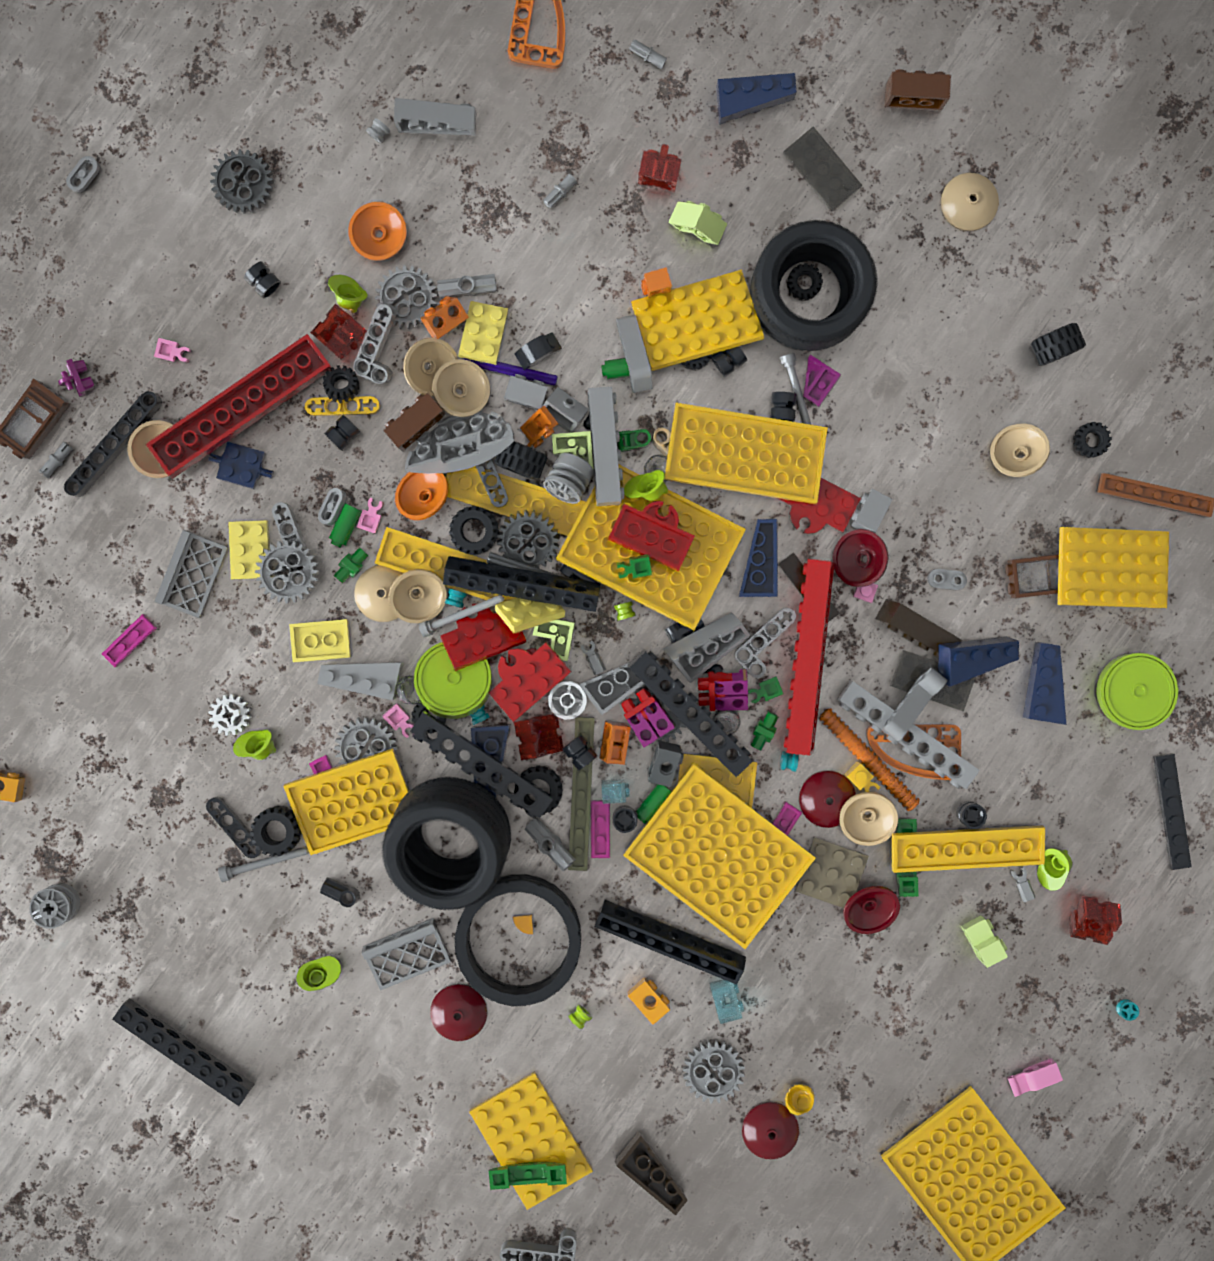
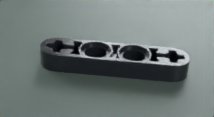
M220 797L209 799L206 803V810L242 853L251 859L259 856L262 852L261 849L259 851L256 849V854L249 852V845L257 847L256 843L253 844L252 841H249V845H242L249 838L253 840V836H250L249 829L226 802ZM212 801L214 803L219 802L220 805H218V808L220 809V811H223L224 809L226 810V812L221 814L220 817H218L217 815L220 813V811L218 809H212ZM225 815H230L233 819V823L229 826L223 822ZM237 830L245 832L243 840L236 838L235 833Z

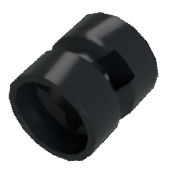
M259 261L248 269L244 279L252 287L256 286L255 291L264 299L272 295L279 288L281 281L273 273L269 274V268L262 261Z
M739 346L724 350L723 352H717L711 357L713 363L724 377L731 374L735 366L740 367L748 361Z
M772 392L771 404L774 407L771 408L770 418L794 422L796 410L793 409V406L796 405L797 394L792 392Z
M343 414L336 421V426H331L324 434L343 451L350 444L349 440H354L361 431Z
M582 734L562 748L568 758H573L572 763L578 771L598 756L592 747H587L588 742Z
M972 801L962 802L956 811L958 820L972 829L982 827L987 819L985 809Z
M621 805L617 807L612 817L614 827L621 833L631 832L637 826V814L631 806Z

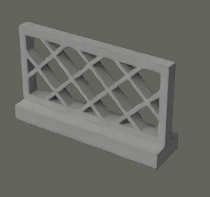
M183 530L154 602L200 618L228 547ZM193 538L200 540L204 549L193 552L191 547ZM214 546L222 549L220 557L212 560L208 549ZM206 551L210 561L199 565L195 554ZM193 556L197 566L186 570L184 560ZM216 560H218V562H217V564H216V567H215V565H214L213 562L216 561ZM211 563L214 572L212 575L205 577L201 567ZM198 568L203 579L192 583L188 572ZM186 574L190 584L179 588L177 578L180 575ZM204 581L207 587L206 592L198 595L194 584ZM191 586L195 597L185 601L181 590ZM179 592L183 602L176 605L168 602L171 594ZM196 598L200 605L197 613L189 610L187 602Z
M434 918L363 946L362 955L367 960L380 991L451 962ZM435 934L437 939L435 945L424 942L426 937ZM415 942L420 944L417 953L407 949L409 943ZM422 946L433 949L430 957L419 954ZM392 950L402 951L399 960L389 956ZM435 950L443 953L445 959L440 961L432 959ZM405 953L415 956L412 965L402 961ZM377 956L384 958L382 967L375 965L372 958ZM417 958L428 961L423 968L414 965ZM387 960L397 963L394 972L384 968ZM399 965L410 968L408 974L401 975L396 973ZM384 972L392 975L391 980L382 983L380 979L381 973Z

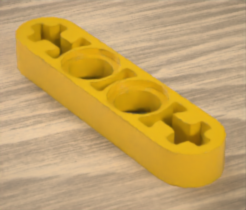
M372 396L355 397L353 400L348 398L349 402L356 401L358 405L355 411H349L347 408L349 402H345L344 399L342 403H339L337 399L338 409L331 412L328 409V405L333 401L332 398L319 397L308 399L305 403V410L312 416L374 415L379 412L381 404L377 398ZM360 400H363V404H370V401L373 400V403L377 405L373 407L372 411H370L369 407H363L364 411H361L362 405ZM322 401H325V412H323L322 408H316L315 412L309 408V406L313 405V402L317 405H323Z

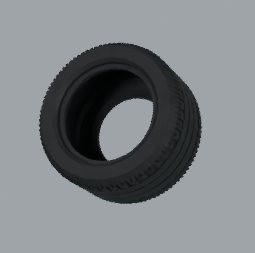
M824 220L799 222L796 225L788 226V228L776 234L762 251L754 269L750 285V296L762 328H765V331L774 340L776 339L777 342L802 351L827 349L848 338L867 317L877 292L876 266L870 251L867 250V246L862 243L863 241L846 227L844 228L842 225ZM805 261L819 262L830 268L837 277L840 285L839 302L835 310L822 320L805 319L793 313L784 304L779 294L780 282L787 270L795 264Z
M455 777L427 780L414 787L403 797L386 829L382 844V856L386 872L401 893L403 892V895H406L407 898L409 897L410 900L417 904L424 905V907L427 906L436 910H458L476 904L494 889L502 874L511 844L509 819L497 798L477 783ZM435 820L456 823L472 834L479 847L474 853L461 859H448L439 856L425 843L422 835V824Z

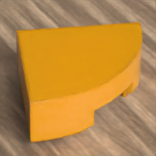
M532 914L513 916L514 924L521 932L533 934Z

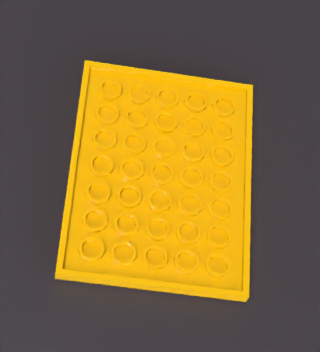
M618 464L619 469L622 468L623 480H620V488H624L630 479L639 474ZM594 486L556 560L695 630L746 529L670 490L654 501L646 500L643 497L628 498L624 494V499H621L620 505L596 506ZM664 501L662 508L658 509V514L663 517L668 515V508L672 505L678 513L679 522L677 528L695 535L679 572L649 559L652 575L633 578L631 573L625 578H619L618 573L624 572L625 569L617 568L616 563L625 562L628 564L630 563V557L641 556L608 540L623 505L626 504L639 511H643L652 502Z
M694 763L623 854L629 861L744 949L748 947L816 859L815 856Z
M972 1086L881 1155L891 1171L961 1261H998L1066 1209Z

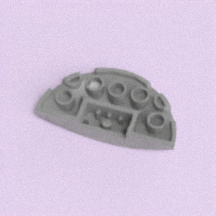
M480 410L469 417L448 416L437 423V428L431 432L425 431L417 440L418 446L414 452L410 451L408 454L405 470L406 472L437 474L456 472L480 465L500 454L515 440L513 430L510 424L505 422L503 417L495 412L487 414Z

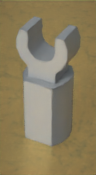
M590 641L592 648L586 650L581 645V650L588 655L586 659L594 675L605 671L606 668L599 653L594 651V642Z
M1021 866V875L1017 876L1014 870H1011V875L1017 880L1016 884L1023 902H1027L1036 897L1029 879H1026L1027 871Z

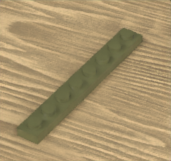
M576 717L575 738L582 734L588 742L587 747H592L593 749L595 718ZM593 761L579 771L573 765L569 853L576 860L568 870L587 871Z

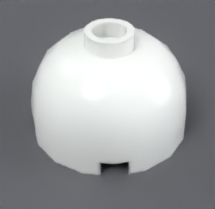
M562 681L551 689L548 702L550 709L557 717L567 720L576 718L584 711L587 699L585 692L578 683Z

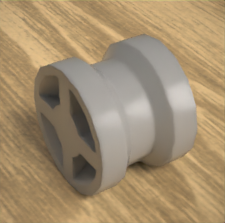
M375 118L373 125L368 127L366 132L373 139L382 143L384 135L389 134L390 129Z

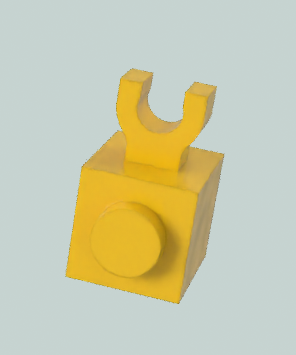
M858 761L844 773L859 790L864 787V791L869 792L871 786H875L877 790L881 788L877 783L871 781L874 776Z

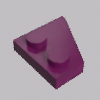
M810 355L803 397L817 407H820L841 377V374Z

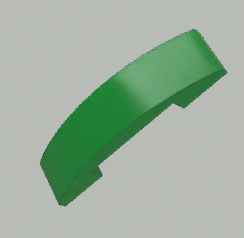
M898 819L896 833L917 832V819ZM917 871L896 873L899 897H919Z
M530 1162L489 1169L490 1190L509 1189L513 1185L547 1183L550 1186L567 1184L566 1166L564 1163Z

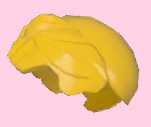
M796 1084L786 1093V1107L794 1115L807 1113L814 1105L815 1095L809 1086Z

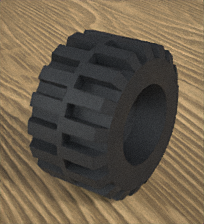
M1071 323L1033 340L1031 346L1039 365H1047L1083 349L1086 343L1078 324Z
M513 441L504 451L496 456L494 462L513 473L529 479L539 480L548 457L536 449Z
M472 506L459 510L453 516L452 522L449 525V536H451L452 543L455 544L458 550L467 554L485 553L494 546L498 539L499 529L495 517L488 510L481 507ZM478 519L484 524L485 535L480 541L471 542L465 538L463 527L467 521Z
M540 765L529 767L521 775L529 781L536 779L545 781L550 787V795L554 797L543 815H545V813L552 812L558 806L563 793V785L559 775L553 769L550 770L548 767H541ZM516 783L514 793L519 791V787ZM528 794L524 796V799L527 803H533L535 801L531 799Z
M274 806L262 811L255 817L254 823L251 824L252 831L250 836H253L251 841L253 844L256 843V849L258 851L261 849L264 855L270 854L269 856L272 857L275 855L282 856L292 850L301 839L300 835L302 833L293 810H287L285 806ZM276 820L284 825L286 837L283 841H274L269 837L267 825L270 821Z

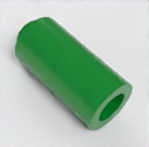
M626 358L605 360V364L601 365L602 375L607 376V380L630 377Z
M346 503L344 504L329 536V539L332 540L331 544L340 548L342 545H347L361 516V510Z
M657 784L636 810L637 818L644 824L649 822L672 790L667 786Z

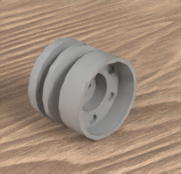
M561 453L553 464V470L548 473V477L544 481V487L558 500L577 504L585 493V487L592 480L594 470L580 457L569 453Z
M56 883L37 892L30 902L29 912L32 920L38 926L45 929H54L70 921L77 915L80 908L78 892L72 886L65 883Z

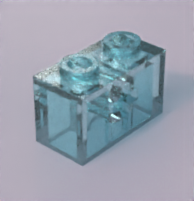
M625 779L602 780L603 804L625 803L626 797H630L629 783L625 784Z
M724 979L710 982L720 1024L742 1019L741 1012H744L742 1000L738 1001L736 994L740 993L738 984H733ZM729 996L730 1003H726L725 997Z

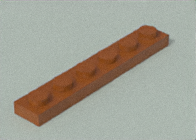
M1106 473L1101 474L1097 490L1098 493L1204 517H1212L1214 510V498Z

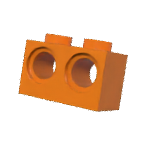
M667 267L644 273V278L641 280L643 295H647L648 298L659 293L671 292L672 284Z
M444 297L439 301L440 304L438 306L427 309L424 312V316L420 318L432 338H441L469 318L459 300L455 297ZM453 306L454 313L450 316L448 309ZM438 317L439 323L434 327L433 319Z
M605 721L599 757L601 760L610 764L625 765L630 726L621 722Z

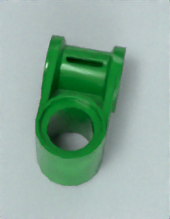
M645 429L620 431V441L617 444L621 452H627L648 447L651 444L652 438L649 431ZM640 434L648 436L646 443L641 444L638 442L637 439Z

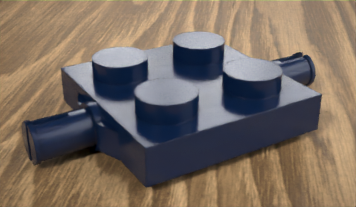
M228 441L225 451L221 456L210 453L208 461L219 463L217 479L254 490L257 480L261 476L272 479L274 471L263 468L265 452Z

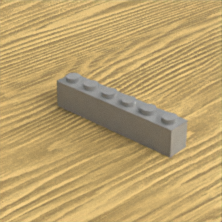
M612 387L589 388L587 394L596 506L620 505L621 499H624V488H620V480H623L622 468L619 469L618 461H621L620 449L617 450V442L620 441L619 430H615V423H618L617 411L614 412L613 405L616 404V393H612Z

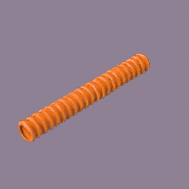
M832 708L826 709L819 716V720L823 721L824 725H827L828 730H832V734H836V738H840L839 741L841 743L844 742V746L848 747V750L852 751L853 755H856L857 760H861V764H865V768H869L868 771L870 773L873 772L874 777L877 776V780L881 781L882 785H885L886 790H890V794H894V798H898L899 803L902 802L903 807L906 806L907 811L913 810L919 804L920 799L915 798L916 795L912 794V791L907 789L906 785H903V781H899L898 776L895 777L894 772H890V768H886L887 765L885 763L882 764L883 761L878 759L877 755H874V751H870L869 746H865V742H861V738H857L858 735L856 733L853 734V730L849 729V726L840 720V716H836V712H832Z

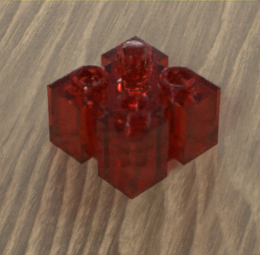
M666 144L661 145L660 154L655 150L643 151L638 184L649 187L655 186L663 190L675 192L682 159H679L674 154H668L669 146Z
M335 304L326 314L327 318L323 322L320 321L310 333L342 360L344 356L349 354L351 349L356 350L358 348L356 342L362 339L367 330Z
M554 713L514 722L516 737H519V741L522 743L518 745L521 760L535 759L563 751L562 736L557 734V729L560 728L559 721Z
M1082 896L1077 905V910L1074 909L1069 918L1070 937L1082 940L1092 938L1093 942L1108 945L1114 937L1113 931L1117 932L1122 924L1121 904L1110 901L1098 903L1096 897Z

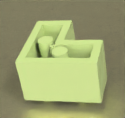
M678 201L669 220V223L679 231L692 233L705 243L716 245L719 244L727 226V223L721 219L722 216L712 212L708 205L704 203L697 205L691 201L686 203Z
M590 431L552 434L554 456H558L561 453L573 454L585 460L593 468Z
M557 619L534 627L533 635L551 638L552 649L562 660L568 661L575 622Z
M979 916L961 926L977 958L987 968L1008 957L1005 952L1008 949L1003 940H1000L998 936H994L991 930L994 927L989 919Z

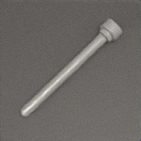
M795 353L780 357L781 364L787 368L793 391L797 394L796 401L804 424L811 425L794 367L796 365Z
M502 595L495 596L434 622L426 620L419 623V630L423 637H428L437 628L503 602L504 597Z
M307 847L285 853L282 856L276 855L233 868L231 866L219 867L218 874L223 883L230 881L234 875L307 855L309 850Z

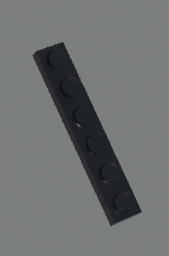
M1175 754L1153 756L1170 869L1190 868L1192 865Z

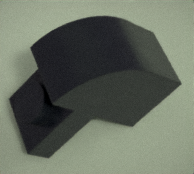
M551 332L534 338L514 354L523 370L537 365L544 358L559 352L562 347L554 333Z

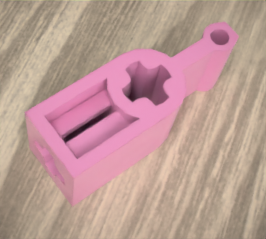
M1052 1058L1027 1067L1021 1073L1007 1077L1015 1097L1028 1091H1037L1063 1081L1057 1063Z

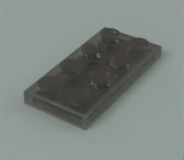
M814 126L783 152L832 212L863 186Z
M902 650L890 686L909 692L917 679L930 668L939 673V662ZM976 677L951 687L944 685L930 700L964 712Z

